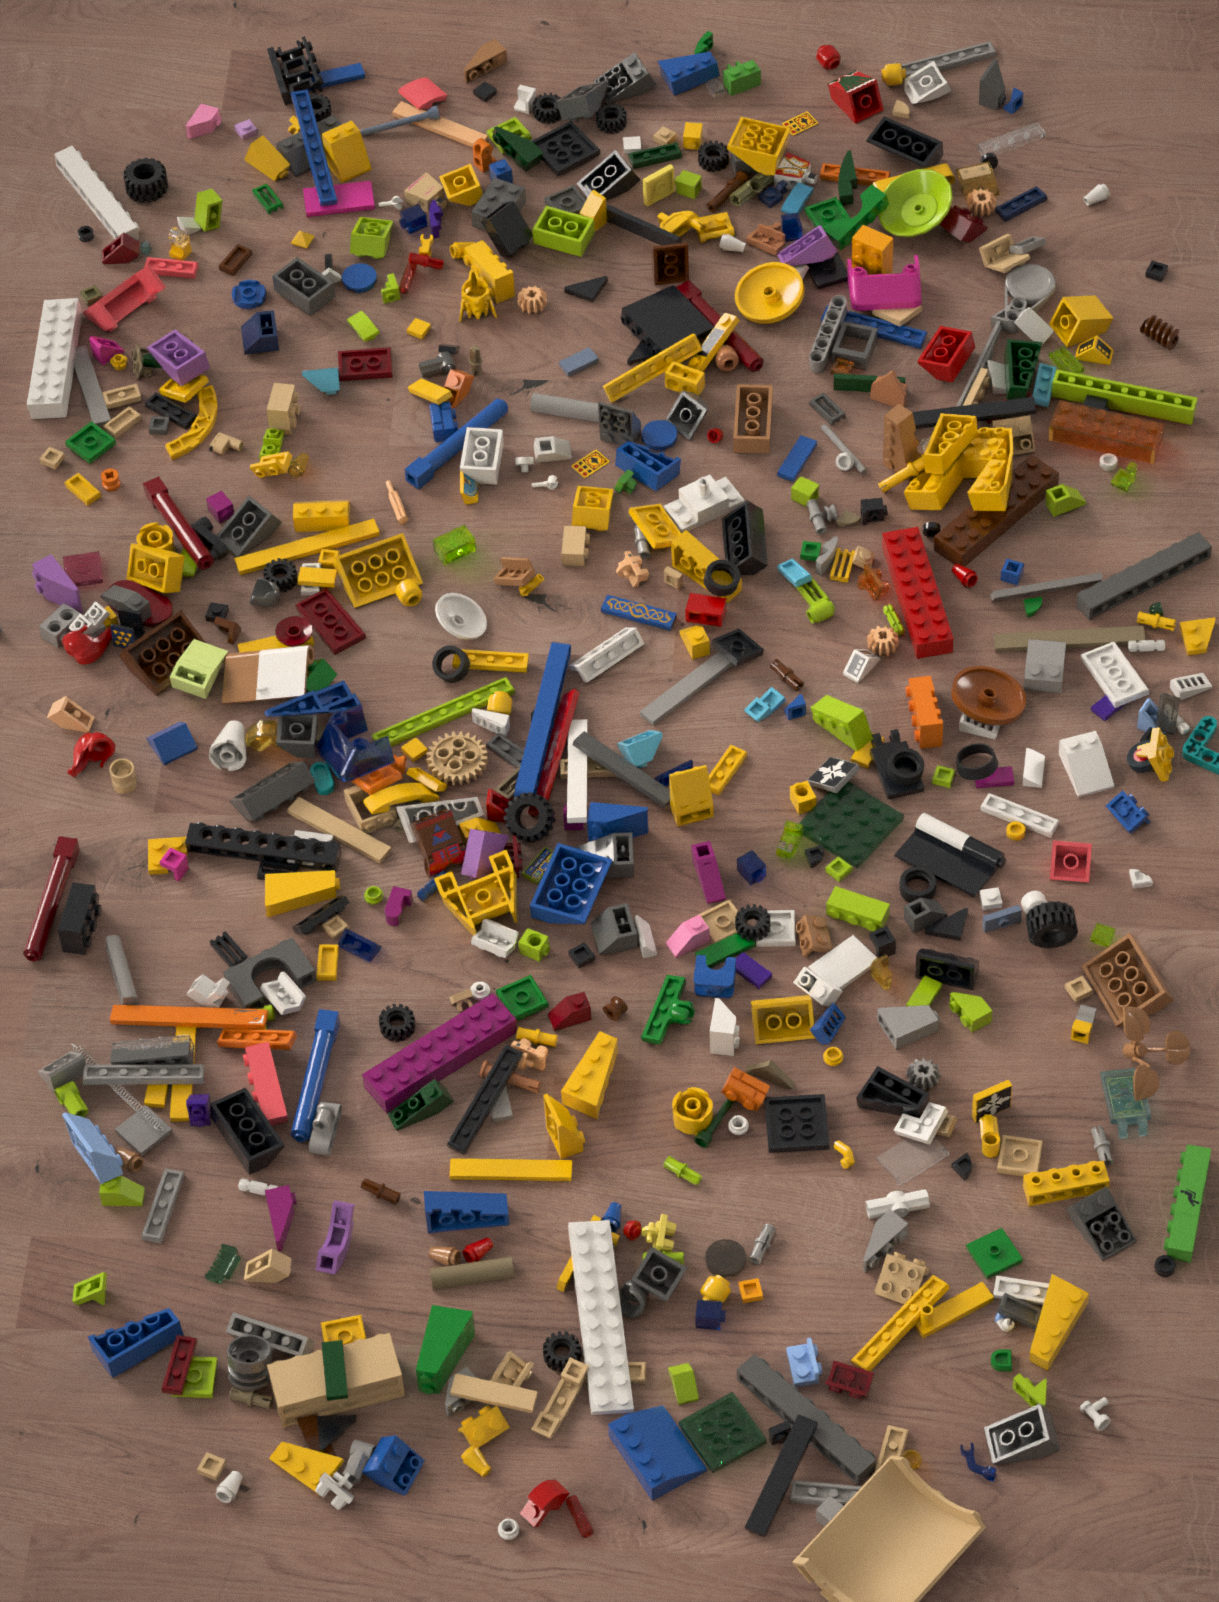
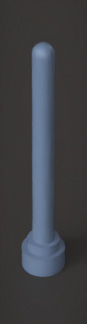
M437 106L430 107L431 109L428 112L362 129L360 132L362 136L428 118L430 120L440 119Z

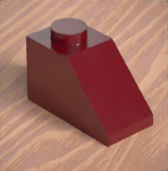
M123 232L102 250L101 263H130L140 254V242Z
M585 991L565 997L548 1013V1018L554 1031L592 1020L591 1006Z

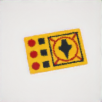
M808 111L782 123L783 126L791 128L790 134L792 136L819 124Z
M595 449L571 465V467L582 477L586 478L610 461Z

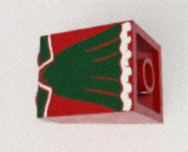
M855 70L827 83L831 99L854 123H858L884 110L877 79Z

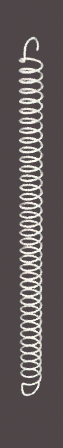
M71 1043V1045L73 1046V1052H79L80 1050L74 1051L75 1045ZM124 1087L114 1090L129 1106L135 1107L139 1103L136 1102L132 1105L133 1102L137 1101L133 1096H129L127 1101L121 1096L126 1092L128 1095V1091ZM121 1088H123V1090H125V1092H124L123 1094H121V1092H119V1090H120ZM149 1111L139 1114L145 1121L151 1117ZM146 1112H148L147 1115L150 1114L148 1118L144 1116ZM154 1120V1121L152 1122V1125H151V1123H148V1124H150V1126H152V1128H156V1129H157V1127H155V1126L153 1125V1123H154L155 1121H157L156 1124L159 1123V1125H160V1122H158V1120Z

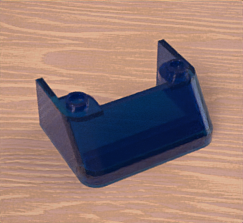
M360 704L333 714L329 718L317 744L318 754L343 782L352 781L395 762L388 736L371 743L363 738H356L351 742L348 740L351 737L368 731Z

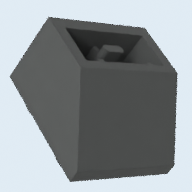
M628 903L608 907L590 922L600 956L638 947L637 932Z

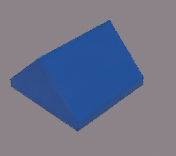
M178 722L146 738L163 765L197 750L191 732L184 722Z

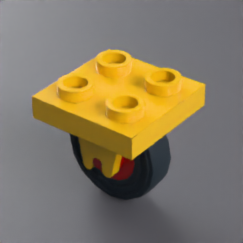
M1152 728L1151 741H1142L1134 745L1127 754V762L1131 769L1137 773H1146L1154 769L1161 782L1168 781L1169 773L1172 772L1171 760L1174 757V750L1169 745L1167 737L1162 733L1161 729Z

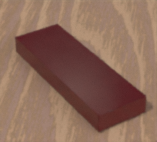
M176 1336L161 1388L162 1393L183 1396L198 1343L197 1338Z

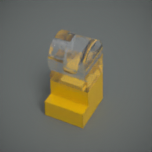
M173 227L168 236L171 244L169 257L184 261L192 252L189 234L184 230Z

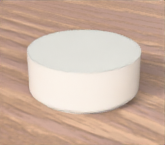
M1111 453L1103 454L1100 457L1099 465L1105 471H1113L1117 468L1118 458Z

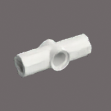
M926 1189L910 1193L893 1191L887 1197L866 1201L869 1219L882 1217L890 1209L899 1217H904L910 1211L930 1208Z

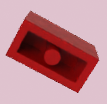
M690 593L685 608L686 622L722 627L727 611L726 598Z

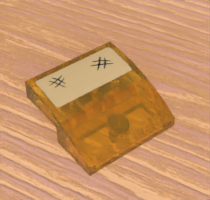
M989 162L956 169V175L961 184V191L966 202L969 193H972L974 189L977 191L980 188L983 191L988 189L989 193L993 192L994 196L999 195L998 185Z

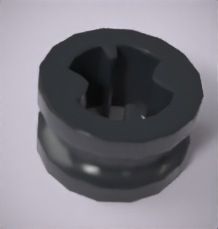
M90 226L80 227L78 229L79 240L82 242L91 241L94 238L93 229Z

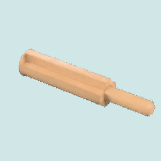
M388 480L386 481L389 490L388 495L398 523L405 524L409 519L398 491L394 490L391 481Z

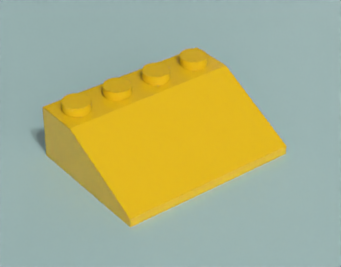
M740 117L727 145V150L757 172L767 176H774L788 146L791 128Z
M404 533L341 554L333 560L338 577L354 608L396 594V587L403 580L412 579L418 586L423 584Z

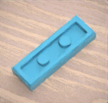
M1039 363L1032 393L1036 405L1048 407L1052 392V382L1057 367Z

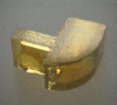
M261 720L254 723L247 729L246 745L261 752L269 745L283 750L276 745L278 722L274 720Z

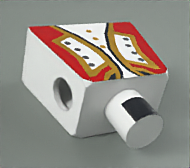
M787 152L774 175V186H777L781 180L788 183L785 186L788 189H793L798 182L804 185L806 182L815 185L818 175L811 173L810 162Z

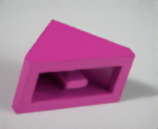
M91 336L89 339L92 356L102 366L110 362L111 358L116 354H123L125 351L113 340Z

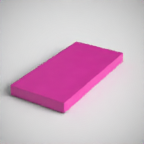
M371 181L334 185L337 204L320 206L315 187L303 189L306 217L375 209Z

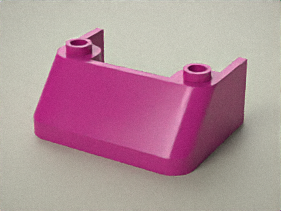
M914 255V264H908L903 267L902 273L867 275V271L862 267L852 268L851 259H847L848 289L853 310L869 311L916 308L922 304L918 255Z

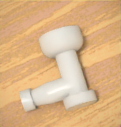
M1105 1397L1094 1404L1085 1401L1080 1406V1411L1086 1413L1095 1421L1094 1427L1098 1431L1104 1430L1111 1421L1107 1415H1100L1097 1412L1103 1406L1105 1407L1109 1404Z

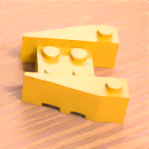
M507 850L489 856L494 873L458 887L452 871L434 878L444 905L473 936L477 933L474 925L482 923L485 918L490 920L511 912L514 922L518 923L517 876Z

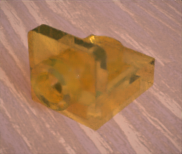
M886 954L873 960L870 975L884 990L890 988L892 982V973L888 969L889 957Z

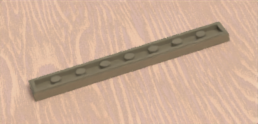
M1143 626L994 634L995 653L1027 651L1029 639L1066 642V649L1101 647L1111 642L1121 646L1128 645L1129 641L1139 642V640H1145Z

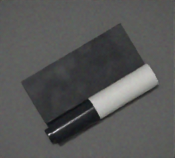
M926 813L921 814L917 820L915 831L894 855V857L913 867L919 866L931 870L937 879L972 897L978 894L979 890L1006 862L1005 853Z

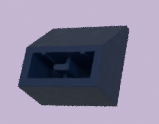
M274 310L256 312L241 326L244 355L279 350Z

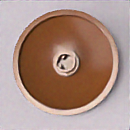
M972 666L963 669L956 675L951 687L952 699L959 710L971 719L988 725H1005L1016 721L1022 715L1026 705V695L1018 681L1004 671L993 667Z

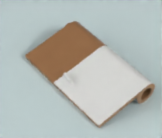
M307 645L227 654L223 661L225 669L222 704L296 698L306 694L307 667L315 659L313 647Z

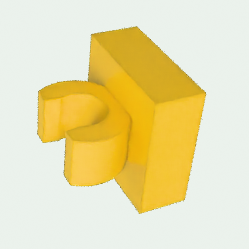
M293 115L289 120L293 125L288 128V131L291 134H296L300 132L297 118Z

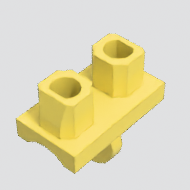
M661 1214L660 1221H656V1223L649 1222L648 1226L642 1228L641 1234L647 1238L646 1242L652 1243L653 1248L660 1252H663V1250L671 1252L674 1241L666 1239L665 1235L672 1237L676 1231V1224L667 1221L668 1215Z

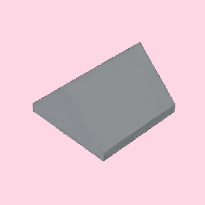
M70 1051L40 1069L38 1073L55 1093L54 1089L71 1081H76L83 1076L84 1065H86L85 1058L81 1053Z

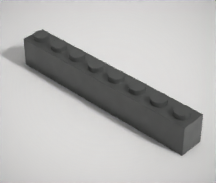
M1199 532L1190 535L1163 551H1158L1155 555L1145 558L1117 574L1111 575L1102 582H1097L1088 589L1080 591L1077 594L1076 606L1088 620H1091L1210 559L1212 546Z
M754 1354L737 1369V1381L784 1422L788 1421L791 1428L798 1414L817 1421L818 1426L810 1444L855 1484L860 1485L875 1471L876 1457L874 1454L861 1447L856 1438L846 1434L840 1424H835L831 1421L825 1411H820L816 1408L810 1398H805L801 1395L795 1385L786 1382L780 1372L771 1369L765 1359L759 1358Z

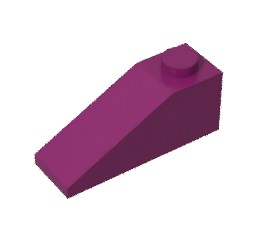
M289 1185L265 1190L278 1252L283 1249L294 1216L293 1205L297 1204L295 1192H290Z

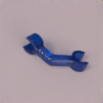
M970 1442L971 1449L969 1451L964 1450L961 1444V1454L966 1458L969 1470L983 1475L989 1481H994L997 1469L991 1466L983 1467L976 1464L973 1455L974 1444Z

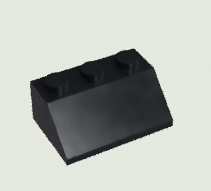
M921 948L917 952L915 978L923 979L924 976H927L945 985L973 991L979 972V960L971 957L957 956L952 953L938 952L933 949Z

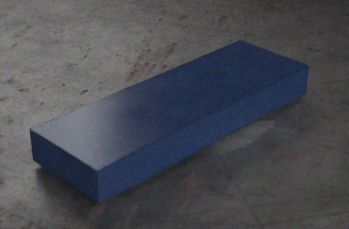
M1036 186L997 206L995 212L1007 222L1045 202L1047 195Z

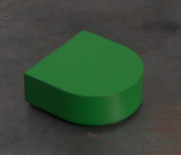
M999 1349L994 1351L991 1355V1366L997 1371L1012 1372V1350Z

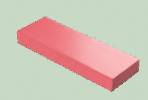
M147 257L144 266L145 268L150 264L157 275L195 279L199 267L198 262Z

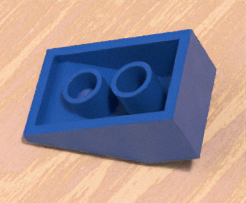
M590 802L587 818L588 842L613 833H632V838L648 834V807Z

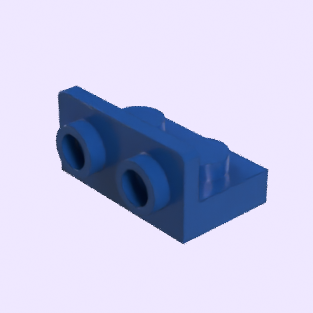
M1122 790L1106 807L1131 834L1144 822L1147 824L1151 823L1147 818L1150 814L1142 806L1138 808L1135 805L1138 801L1131 793L1127 796Z

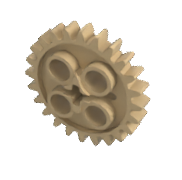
M453 731L452 736L445 733L444 739L438 737V742L433 741V747H428L429 752L426 753V761L429 772H432V776H437L440 781L444 779L445 784L452 781V785H455L456 781H459V784L462 785L464 780L469 784L470 778L477 780L476 774L482 775V770H486V764H488L486 745H482V740L477 741L476 735L470 738L469 732L465 736H463L462 731H460L459 735H456Z

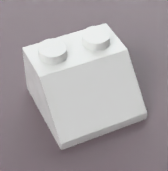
M715 998L710 1026V1053L734 1056L735 1048L739 1049L740 1026L736 1025V1016L719 998Z

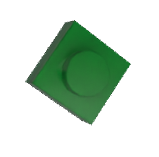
M803 541L800 559L816 561L820 556L821 543Z

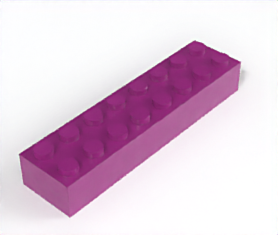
M492 993L363 1073L364 1088L385 1113L388 1114L435 1079L439 1082L516 1034V1018Z

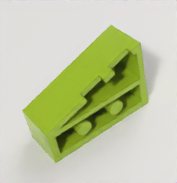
M825 695L810 707L813 720L853 750H860L873 739L864 710L828 695Z

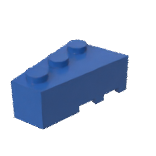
M711 52L658 61L660 75L674 96L720 76L717 61Z
M631 441L620 446L616 450L615 466L624 472L628 469L634 473L632 477L654 491H658L680 475L681 458L679 457L673 459L665 456L664 452L660 451L658 454L649 451V447Z

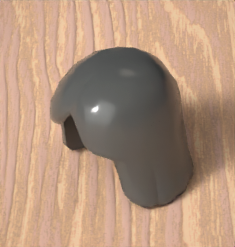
M258 577L249 604L262 607L276 606L281 594L279 587L271 581Z
M628 1280L620 1289L621 1313L627 1318H635L641 1315L649 1297L648 1291L631 1282V1280ZM629 1300L640 1304L634 1306L629 1302Z

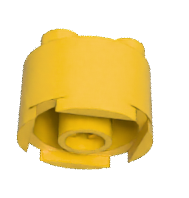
M154 522L144 525L139 530L140 532L136 536L137 544L175 552L173 533L167 525L164 524L162 526Z
M691 1087L675 1095L672 1102L675 1128L686 1134L697 1135L699 1131L705 1130L713 1119V1103L705 1090Z

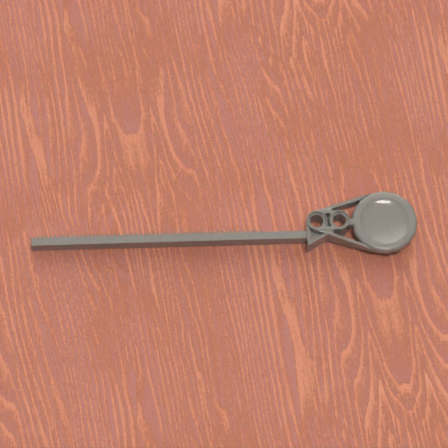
M1034 264L1020 265L1011 270L1007 275L1005 281V308L991 317V327H994L956 406H963L981 368H987L988 360L992 359L993 349L1002 330H1006L1009 333L1018 332L1020 328L1014 322L1022 311L1027 309V304L1033 305L1031 309L1037 313L1055 292L1056 281L1054 275L1047 268ZM1007 294L1013 299L1010 305H1007Z

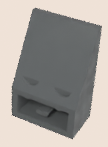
M635 52L594 80V83L608 81L603 97L606 103L641 95L656 85Z
M599 402L600 440L621 446L628 441L637 443L641 435V421L635 413L628 409Z
M613 833L575 847L612 859V864L605 879L634 878L632 833Z
M1108 1187L1099 1189L1065 1208L1075 1227L1101 1260L1110 1257L1137 1241Z

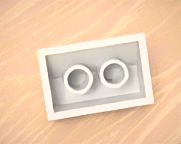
M467 427L460 471L479 484L497 485L504 445L503 430Z

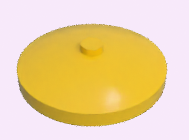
M780 262L761 264L748 271L740 279L735 290V302L741 315L749 321L759 324L778 322L790 316L799 307L804 297V283L799 272L788 264Z

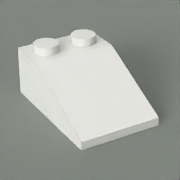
M1096 731L1059 741V756L1078 798L1115 787L1102 743Z

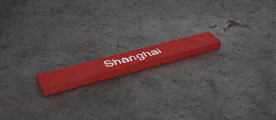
M576 689L562 695L536 793L548 801L580 692ZM530 806L528 814L534 817L539 814V811L536 807Z

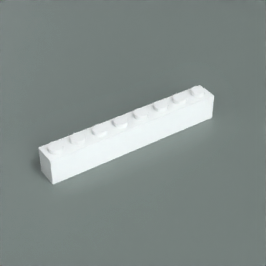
M70 146L55 153L56 166L112 237L116 239L124 232L139 240L138 232L140 229L138 224L131 220L130 214L123 210L122 204L115 200L113 193L107 190L103 181L99 180L96 171L91 170L88 161L83 160L80 151H76L73 146Z

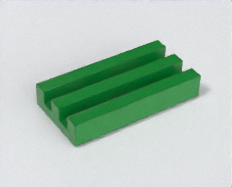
M267 183L252 189V194L268 215L272 213V210L276 212L278 211L277 208H284L281 200ZM263 189L267 191V193L271 196V198L275 201L276 204H274L270 200L269 196L263 191Z

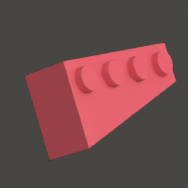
M269 1042L245 1047L246 1054L243 1055L245 1067H249L250 1073H247L249 1084L254 1086L255 1091L252 1092L253 1099L258 1103L259 1108L271 1126L288 1122Z

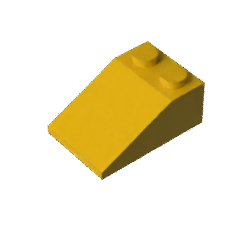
M578 486L572 510V526H586V528L594 529L595 531L608 530L614 489Z
M131 543L126 579L162 593L180 592L185 556L168 550Z
M544 1094L546 1129L560 1159L583 1152L585 1137L582 1131L578 1132V1123L575 1116H571L568 1109L550 1095Z

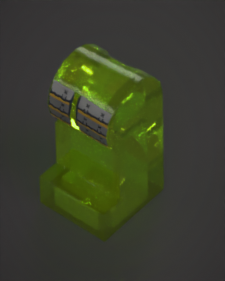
M786 820L784 831L776 848V856L792 860L803 837L802 824Z

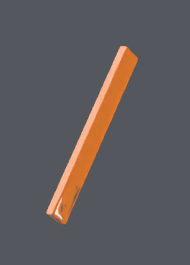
M113 1005L110 1023L115 1025L265 1029L268 1010Z

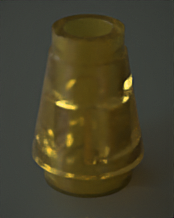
M301 453L290 462L287 471L292 477L297 478L304 474L310 460L309 455Z

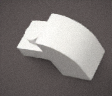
M202 974L194 981L186 995L205 1007L219 1008L228 994L226 988L230 982L222 978L215 983Z

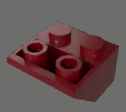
M954 205V207L950 206L948 214L939 224L959 240L970 243L988 229L983 224L984 221L977 216L974 218L971 215V211L964 207L960 208L957 205Z

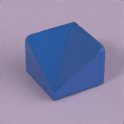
M1013 88L1011 101L1003 109L1011 114L1017 111L1023 105V92Z
M1006 559L1001 570V581L1018 585L1024 573V563Z
M802 694L798 695L784 709L788 720L806 715V702Z

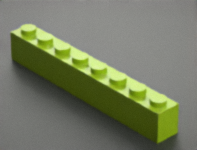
M1057 369L1052 382L1051 397L1084 403L1087 394L1108 399L1107 406L1110 409L1188 425L1193 424L1198 399L1197 397Z

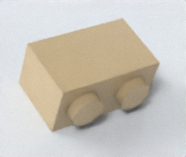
M564 526L562 566H584L585 559H588L589 548H586V545L590 544V534H586V526Z

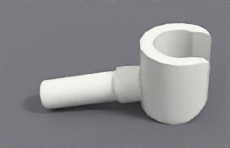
M395 196L391 201L380 202L378 205L379 207L394 206L397 210L403 208L400 203L404 201L400 197Z
M551 475L548 481L532 483V488L547 487L550 490H554L558 484V481H556L557 477Z

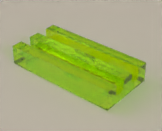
M1061 346L1060 350L1056 349L1054 353H1049V358L1060 370L1071 372L1067 368L1069 367L1073 373L1080 374L1084 372L1082 364L1064 346Z

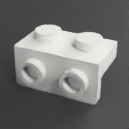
M485 918L482 922L481 930L472 937L471 944L479 949L494 953L498 957L506 958L516 949L519 932Z
M281 972L276 981L263 983L259 989L281 1015L300 1011L306 998L305 994L285 972Z

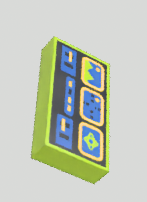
M545 847L522 872V876L539 885L554 851Z

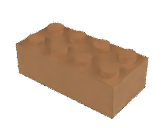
M737 384L733 435L734 453L770 454L773 385Z

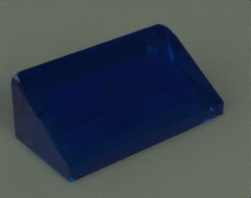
M691 759L656 776L654 779L667 786L669 785V774L692 769L693 761Z
M345 928L337 944L339 947L368 962L373 960L382 947Z

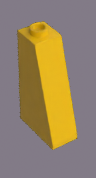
M335 870L265 874V909L267 917L336 898L337 890H340V878H336Z

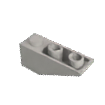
M891 1209L875 1223L863 1259V1271L865 1273L870 1268L876 1267L884 1255L890 1254L894 1246L899 1242L905 1241L908 1236V1223Z

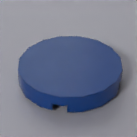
M358 263L347 267L343 271L342 281L347 290L350 291L351 289L356 293H361L374 287L375 282H377V275L372 266Z
M250 279L239 282V285H235L231 292L234 304L242 309L256 308L262 305L267 297L265 286L261 285L257 280Z
M665 420L649 422L642 429V441L646 447L654 451H663L668 447L671 448L677 441L676 427Z

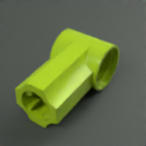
M74 1081L54 1089L60 1104L64 1105L70 1114L85 1118L89 1111L81 1099Z

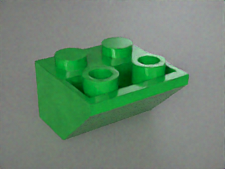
M323 658L308 664L306 693L316 692L328 687L338 675Z

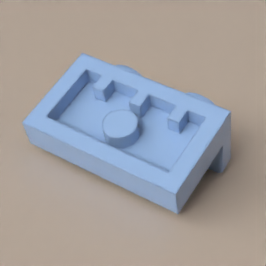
M807 1338V1344L786 1347L793 1384L796 1387L819 1384V1375H822L821 1363L816 1361L818 1349L816 1344H812V1339Z

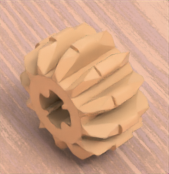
M980 188L979 191L974 189L972 193H969L967 208L975 216L981 215L983 217L984 214L989 216L990 212H994L996 198L993 192L989 193L988 189L983 191Z
M528 285L527 289L522 288V291L518 293V306L522 309V312L527 311L528 314L531 312L537 314V311L543 312L544 307L547 305V294L543 291L542 287L537 288L536 285L534 287Z
M886 625L884 628L877 626L876 629H871L870 634L867 636L869 650H872L873 654L879 653L880 657L882 654L889 656L890 653H895L896 648L899 646L897 632H894L893 628L887 629Z

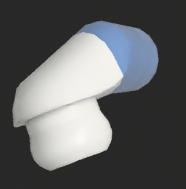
M998 1313L996 1314L995 1322L1002 1331L1009 1332L1014 1328V1321H1010V1318Z

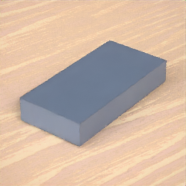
M588 347L559 361V366L569 377L598 363L599 358Z

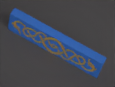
M611 595L606 596L601 607L602 613L671 631L677 618V613Z

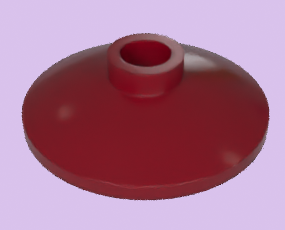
M287 617L277 624L275 635L277 640L286 646H299L311 638L312 625L303 617Z

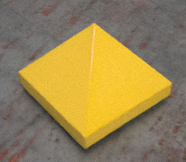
M298 231L291 244L307 249L314 239V235Z

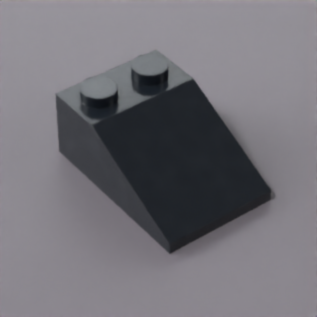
M615 150L576 184L587 197L591 191L595 190L608 200L629 191L640 181V178Z

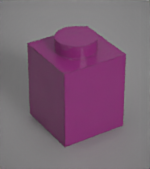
M222 490L206 498L208 511L219 524L233 516V503Z

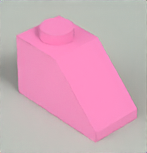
M200 104L186 125L187 137L192 139L214 132L221 123L219 108Z
M697 915L683 922L667 940L666 945L675 958H678L710 942L709 927L702 917Z

